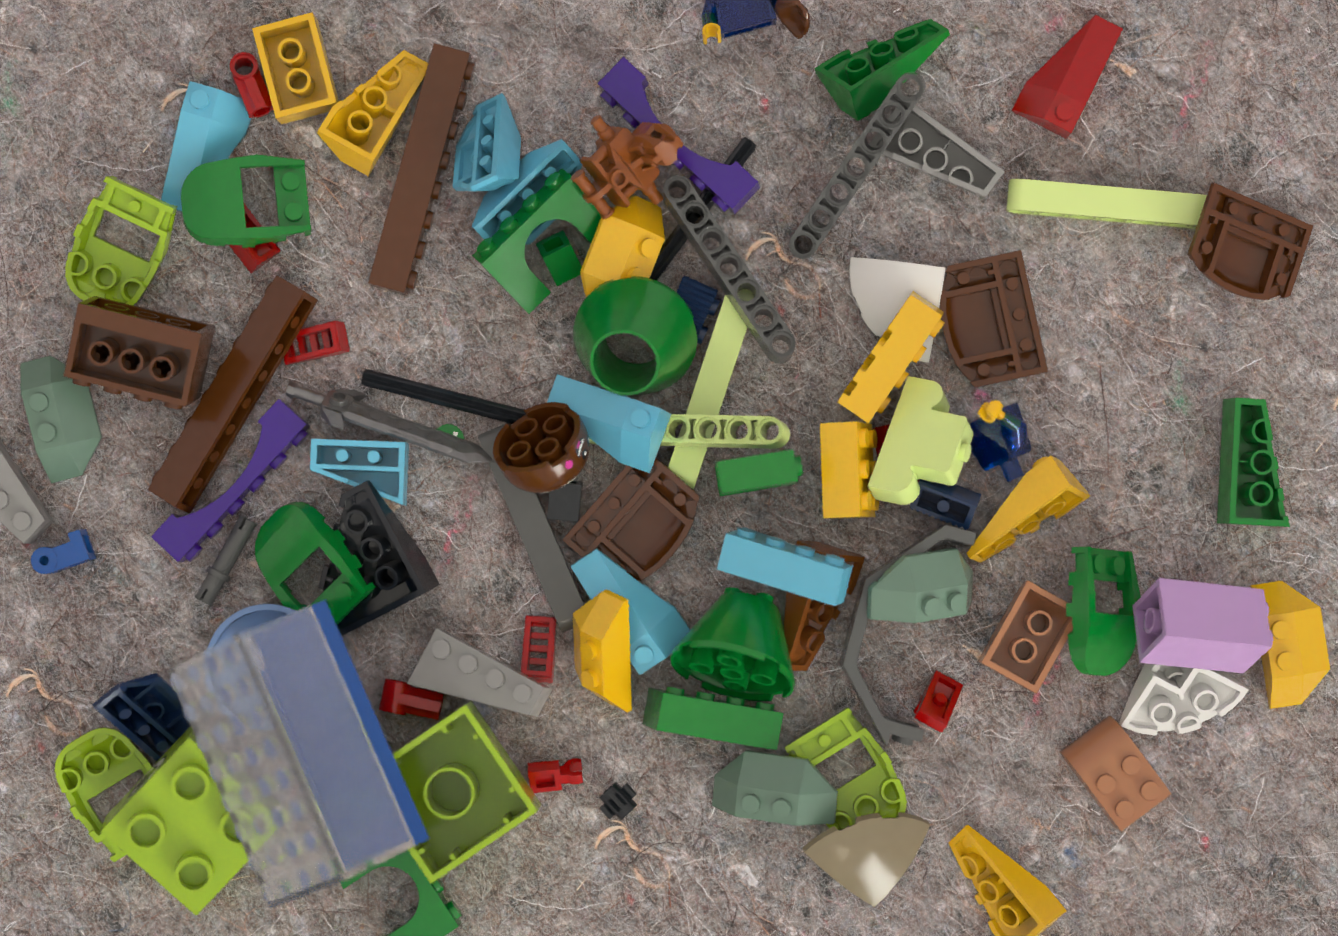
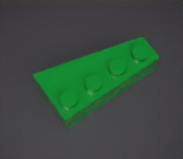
M1223 399L1217 510L1218 524L1290 527L1288 516L1285 515L1283 501L1285 498L1283 488H1280L1277 469H1279L1277 457H1274L1272 447L1273 435L1266 399Z
M666 686V690L650 687L648 689L642 723L645 726L658 731L777 750L784 713L774 710L775 704L756 701V706L744 705L745 699L727 696L726 701L716 700L715 694L697 691L696 696L684 694L685 689Z

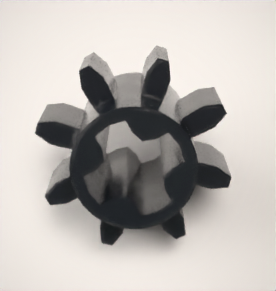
M615 782L599 797L604 803L600 810L609 820L615 815L621 821L637 806L636 802L632 799L637 793L628 783L621 787Z

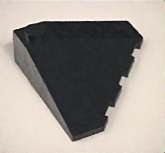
M369 480L341 494L339 506L343 507L340 524L336 523L333 526V531L338 529L344 536L345 540L343 543L351 555H356L362 567L358 571L366 584L373 582L376 587L337 624L341 636L440 585L426 557ZM331 560L329 565L326 564L323 567L318 587L323 589V592L342 574Z

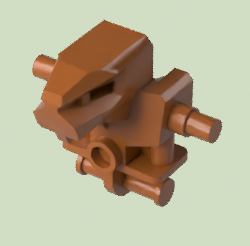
M600 115L593 117L590 120V124L599 136V139L595 142L597 150L590 157L583 156L580 162L594 181L591 183L583 169L578 170L571 176L572 182H575L582 190L584 200L587 203L593 204L603 220L609 218L615 211L603 198L605 194L614 205L628 208L631 205L628 199L637 190H641L654 205L659 204L664 197L654 183L660 172L657 166H669L677 160V150L682 148L684 144L678 135L667 124L642 122L631 133L628 128L610 126Z

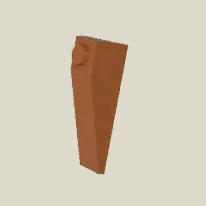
M797 540L796 545L813 548L816 553L824 556L826 554L840 556L845 559L844 563L853 566L846 592L851 595L856 587L865 557L821 542ZM786 591L784 633L793 671L808 670L825 640L823 632L831 619L836 620L841 613L837 609L839 605H829Z

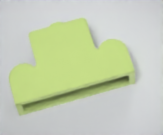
M912 376L907 377L868 483V488L875 500L898 505L910 504L917 499L920 493L918 479L950 486L957 483L963 463L968 462L970 458L971 441L974 433L965 416L948 413L950 405L939 383Z

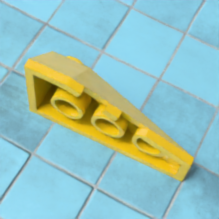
M403 50L380 68L377 74L364 84L361 83L354 89L353 93L343 101L337 102L331 108L317 134L341 162L369 176L423 82L428 63Z
M1052 455L1042 457L1034 462L1031 470L1025 473L966 554L970 559L981 563L1013 545L1016 541L1015 536L1018 534L1023 535L1029 532L1031 534L1040 529L1041 521L1052 515L1057 520L1088 499L1090 494L1062 461Z
M966 825L948 842L964 876L972 880L978 892L975 898L979 905H984L991 919L987 923L995 936H1039L1067 911L1045 884L971 826Z

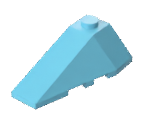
M189 81L179 116L161 197L162 201L176 205L177 210L182 211L181 188L190 172L202 164L229 159L235 147L246 136L251 121L240 97L220 89Z
M557 374L547 403L559 402L567 404L571 410L580 416L592 441L618 462L650 473L671 413L644 402Z

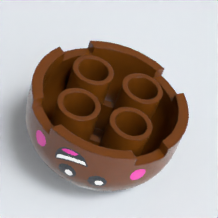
M548 402L525 409L526 415L518 419L511 426L506 423L502 427L494 441L493 456L506 479L521 490L531 493H545L557 490L575 479L587 462L590 452V439L587 429L580 416L571 410L567 404Z

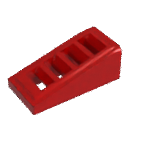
M331 321L301 329L296 336L300 355L296 356L292 343L284 356L285 365H292L350 352L344 322ZM318 334L322 335L324 349L320 348ZM306 336H309L312 352H308Z
M525 615L521 672L539 682L553 683L556 618ZM532 627L549 628V633L532 632ZM531 639L546 640L548 645H531ZM530 652L547 653V658H531ZM530 665L546 666V671L529 670Z

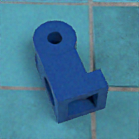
M78 529L67 533L70 539L68 543L56 547H40L36 549L31 556L33 569L41 574H52L96 559L87 530Z

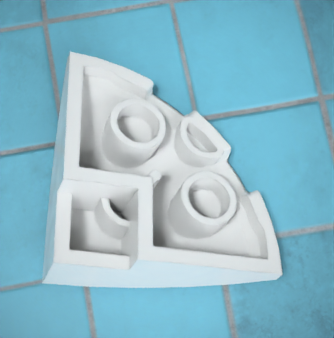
M850 257L849 278L852 296L856 299L861 312V318L875 336L881 338L912 291L939 308L945 267ZM930 335L923 343V346L927 349L919 359L920 362L929 363L934 339Z
M1145 663L1128 698L1119 724L1128 730L1148 735H1157L1158 731H1175L1178 734L1200 729L1202 722L1211 719L1215 715L1224 716L1242 700L1249 689L1225 671Z

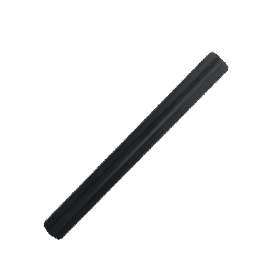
M746 137L742 138L724 164L732 165L737 161L743 166L756 149L755 143ZM705 188L700 197L710 210L714 205L711 200L714 195ZM689 213L686 216V219L692 224L700 223L703 220L698 213ZM679 225L676 226L662 245L650 279L658 280L688 240Z
M365 369L361 379V384L367 387L510 424L526 415L524 409L370 369Z

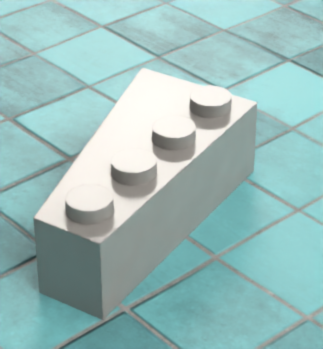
M437 628L407 682L409 685L536 717H538L552 691L550 687L455 635Z

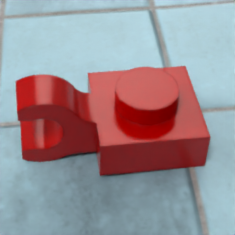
M579 758L570 759L562 766H559V760L527 763L530 788L534 793L562 790V784L583 783L582 763Z

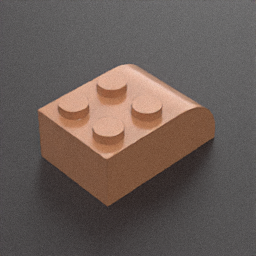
M1026 580L1010 602L977 662L1037 694L1067 641L1068 634L1073 630L1072 617H1066L1067 602Z
M1110 715L1059 752L1113 826L1119 831H1123L1172 794L1128 734Z

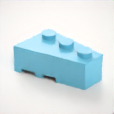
M311 439V471L354 487L369 480L381 497L407 506L409 443Z

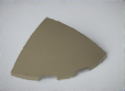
M901 812L898 813L896 818H882L879 813L867 814L856 817L854 825L842 830H838L835 826L829 828L808 842L802 849L809 858L839 884L861 900L875 907L893 889L912 863L924 841L930 824L919 816Z

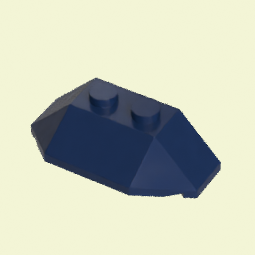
M157 673L118 683L92 704L94 709L156 762L194 724V706Z

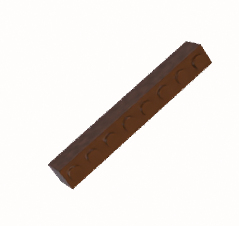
M436 43L433 44L368 284L372 287L406 296L409 289H415L418 279V272L414 271L417 259H423L427 242L422 241L425 229L431 230L435 212L431 211L433 200H439L442 192L443 182H440L439 178L441 171L448 169L451 152H447L450 140L455 141L459 129V122H455L458 110H464L467 100V93L463 92L466 80H472L476 63L471 62L472 57L469 52Z
M276 275L273 282L267 286L265 295L258 307L250 314L249 321L241 335L235 339L232 350L226 360L219 366L211 385L202 394L200 403L193 415L187 419L184 430L178 440L169 449L168 456L163 465L154 474L152 483L148 488L150 492L175 508L189 514L191 513L318 299Z

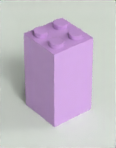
M1158 578L1133 605L1139 663L1245 673L1272 647L1273 633L1269 628L1268 622L1269 606L1265 602L1264 589Z

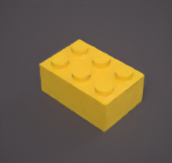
M313 12L252 28L275 118L281 125L327 113L339 102L319 23Z
M857 421L820 423L823 518L875 517V511L879 510L880 502L873 497L868 488V483L876 461H873V448L877 447L876 430L872 429V424Z

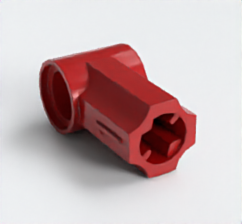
M240 52L234 55L230 61L232 80L239 91L249 118H259L267 115L273 110V106L259 71L256 58L247 52ZM243 66L253 69L247 75L237 73L238 69Z
M385 678L378 709L399 715H406L408 713L439 720L444 693L413 687L407 684V682Z

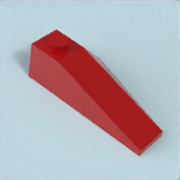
M1095 15L1025 83L1011 111L1067 139L1083 112L1123 28Z

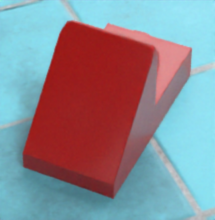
M936 670L914 709L916 714L914 718L942 733L948 725L963 684Z

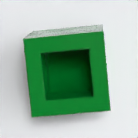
M563 230L536 243L556 286L581 275L580 270L582 266Z

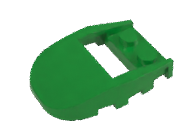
M258 154L218 160L196 167L183 182L181 188L183 222L189 234L201 243L212 246H225V244L242 245V248H249L268 242L286 241L287 236L304 232V237L311 235L305 160ZM240 168H273L278 226L246 228Z
M304 502L288 503L279 508L261 527L255 542L257 564L283 606L300 612L313 604L326 600L337 625L376 587L373 582L366 584L358 571L362 565L356 555H351L343 543L345 538L338 529L333 531L324 522L325 517L313 506ZM320 547L342 574L307 606L306 604H301L291 594L292 591L285 581Z
M1089 546L1072 547L1071 553L1076 554L1075 572H1069L1068 586H1073L1072 603H1066V617H1072L1073 630L1068 634L1071 659L1078 671L1085 675H1111L1128 662L1137 640L1133 605L1141 595L1133 554L1131 551L1091 548ZM1094 581L1117 583V591H1122L1123 608H1119V615L1096 613Z

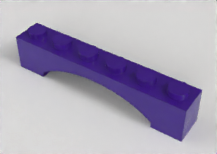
M622 57L598 82L602 91L599 96L611 108L617 105L625 112L622 115L623 119L634 129L642 122L660 123L647 100L645 88L649 83L646 77L625 57ZM684 145L677 150V160L672 163L679 171L684 167L691 174L689 180L700 191L706 188L714 195L711 199L712 202L724 213L729 209L735 215L760 189L759 182L737 161L732 165L718 163L696 154Z
M278 399L258 420V423L262 425V429L253 457L241 476L223 495L206 507L186 516L180 517L178 514H171L151 536L177 562H185L186 559L191 562L202 551L203 548L200 544L207 537L212 539L224 527L221 523L228 514L234 516L244 506L245 502L242 499L251 490L255 493L266 482L263 476L271 468L276 470L285 462L288 457L285 453L292 445L298 447L307 438L309 433L306 430L310 425L286 402Z

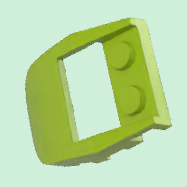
M106 176L103 181L107 183L99 197H93L87 207L88 211L81 223L77 224L73 233L75 240L72 252L68 253L65 277L71 291L83 301L93 296L135 305L144 295L168 251L177 206L164 202L122 182L115 176ZM105 210L160 236L150 261L95 236Z
M847 707L785 745V750L789 756L806 758L815 766L860 738L876 764L875 766L836 789L838 791L835 823L826 825L829 828L835 826L838 830L854 825L856 817L867 814L879 813L882 818H896L899 812L905 813L907 806L905 791L893 769L891 759Z
M105 727L88 731L65 746L57 757L55 773L62 793H65L70 803L71 813L76 820L79 819L89 831L88 834L96 843L102 842L112 853L110 859L114 863L126 856V854L100 832L103 824L88 800L139 769L145 775L152 768V764L137 745L124 733L114 728Z

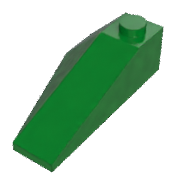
M928 19L896 31L892 39L883 42H877L876 39L867 42L868 48L852 54L849 49L840 52L814 69L840 110L859 121L880 107L903 74L915 72L950 35L949 29L932 19Z

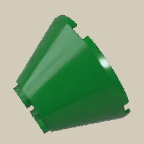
M735 587L725 588L724 594L713 603L673 649L670 658L673 669L684 679L688 680L690 675L702 682L701 688L723 696L736 697L748 701H772L774 695L782 694L783 698L791 695L795 686V677L780 611L773 604L774 598L767 593L759 592L753 595L744 593Z

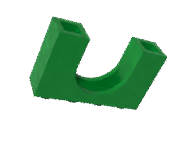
M561 168L545 180L544 186L536 194L528 196L522 203V207L513 216L503 220L499 230L491 238L483 240L472 256L530 314L551 293L529 269L525 260V245L531 232L546 221L560 219L568 221L591 244L600 222L601 214L592 203H587L584 200L582 190L575 182H572L571 175Z
M791 449L717 461L715 472L719 497L794 485L803 474L800 455L794 456V451Z
M408 849L345 873H341L335 857L327 862L343 889L370 871L380 867L401 869L414 880L419 894V903L414 916L385 936H445L461 924L459 917L462 914L453 900L448 902L442 894L445 888L440 879L431 884Z

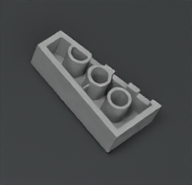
M916 105L881 155L983 198H986L1005 172ZM898 107L889 116V121L896 122L901 118V112ZM877 133L869 143L871 147L878 148L882 146L883 138L881 134Z
M0 439V522L23 544H33L52 524L53 519L33 488L27 483L19 466L13 461L5 448L6 446Z

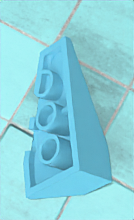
M597 548L570 566L590 599H593L606 589L629 599L630 662L639 675L666 659L676 645L691 630L672 604L664 601L652 592V589L644 583H640L628 574L624 568Z

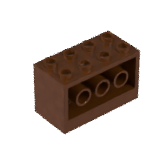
M93 296L78 303L64 377L72 378V383L76 385L90 387L91 384L103 386V391L108 393L122 394V391L134 394L133 398L140 401L152 402V399L164 401V406L168 408L183 409V406L187 407L201 397L215 326Z

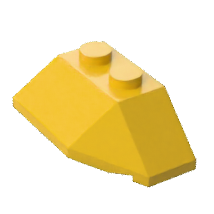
M633 195L628 199L631 203L628 208L614 206L615 211L609 218L600 219L580 270L586 297L596 287L612 279L615 281L631 278V276L650 278L665 240L661 207Z
M1283 581L1250 585V588L1264 589L1265 602L1269 606L1268 622L1269 628L1273 633L1272 647L1261 657L1269 709L1302 704L1330 670L1321 607Z
M606 589L573 613L575 670L583 687L607 703L628 713L632 711L629 599Z

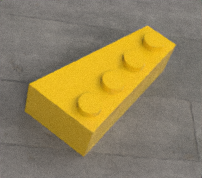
M912 291L845 388L837 403L868 424L876 412L882 414L891 401V398L888 397L890 391L894 386L899 389L909 375L905 370L910 362L917 363L927 348L923 346V343L930 335L935 338L945 322L940 320L944 311Z

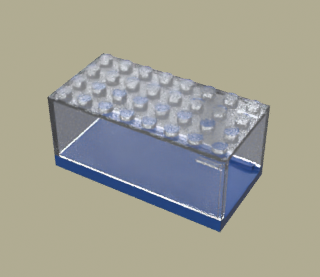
M326 600L236 634L167 670L171 685L183 706L184 715L192 727L197 745L205 757L209 773L218 787L222 803L231 817L235 833L244 847L248 863L256 875L261 887L262 896L267 901L270 909L345 881L429 839Z

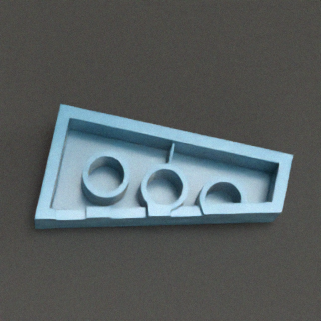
M738 527L737 530L725 534L717 570L837 606L845 600L853 566L844 563L845 559L832 554L824 556L816 553L813 548L785 542L783 539L746 527Z

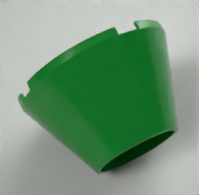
M631 276V278L615 281L612 279L596 287L588 294L579 307L573 327L574 346L584 368L602 387L618 395L652 394L675 384L683 377L692 364L697 349L698 334L696 333L693 320L694 316L682 297L667 285L640 276ZM617 333L636 335L649 344L656 358L643 364L625 362L612 353L605 338Z

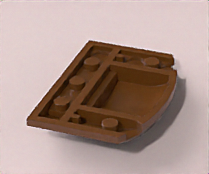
M1211 183L1188 251V256L1205 277L1228 292L1258 300H1270V298L1279 295L1281 298L1291 296L1313 226L1219 184Z
M1021 250L947 266L945 271L947 275L943 282L940 299V309L944 311L940 319L945 322L942 326V331L955 365L971 381L969 383L976 388L1048 372Z
M657 457L650 473L626 465L562 540L581 557L597 548L624 568L628 574L641 581L663 566L681 546L693 525L700 495Z

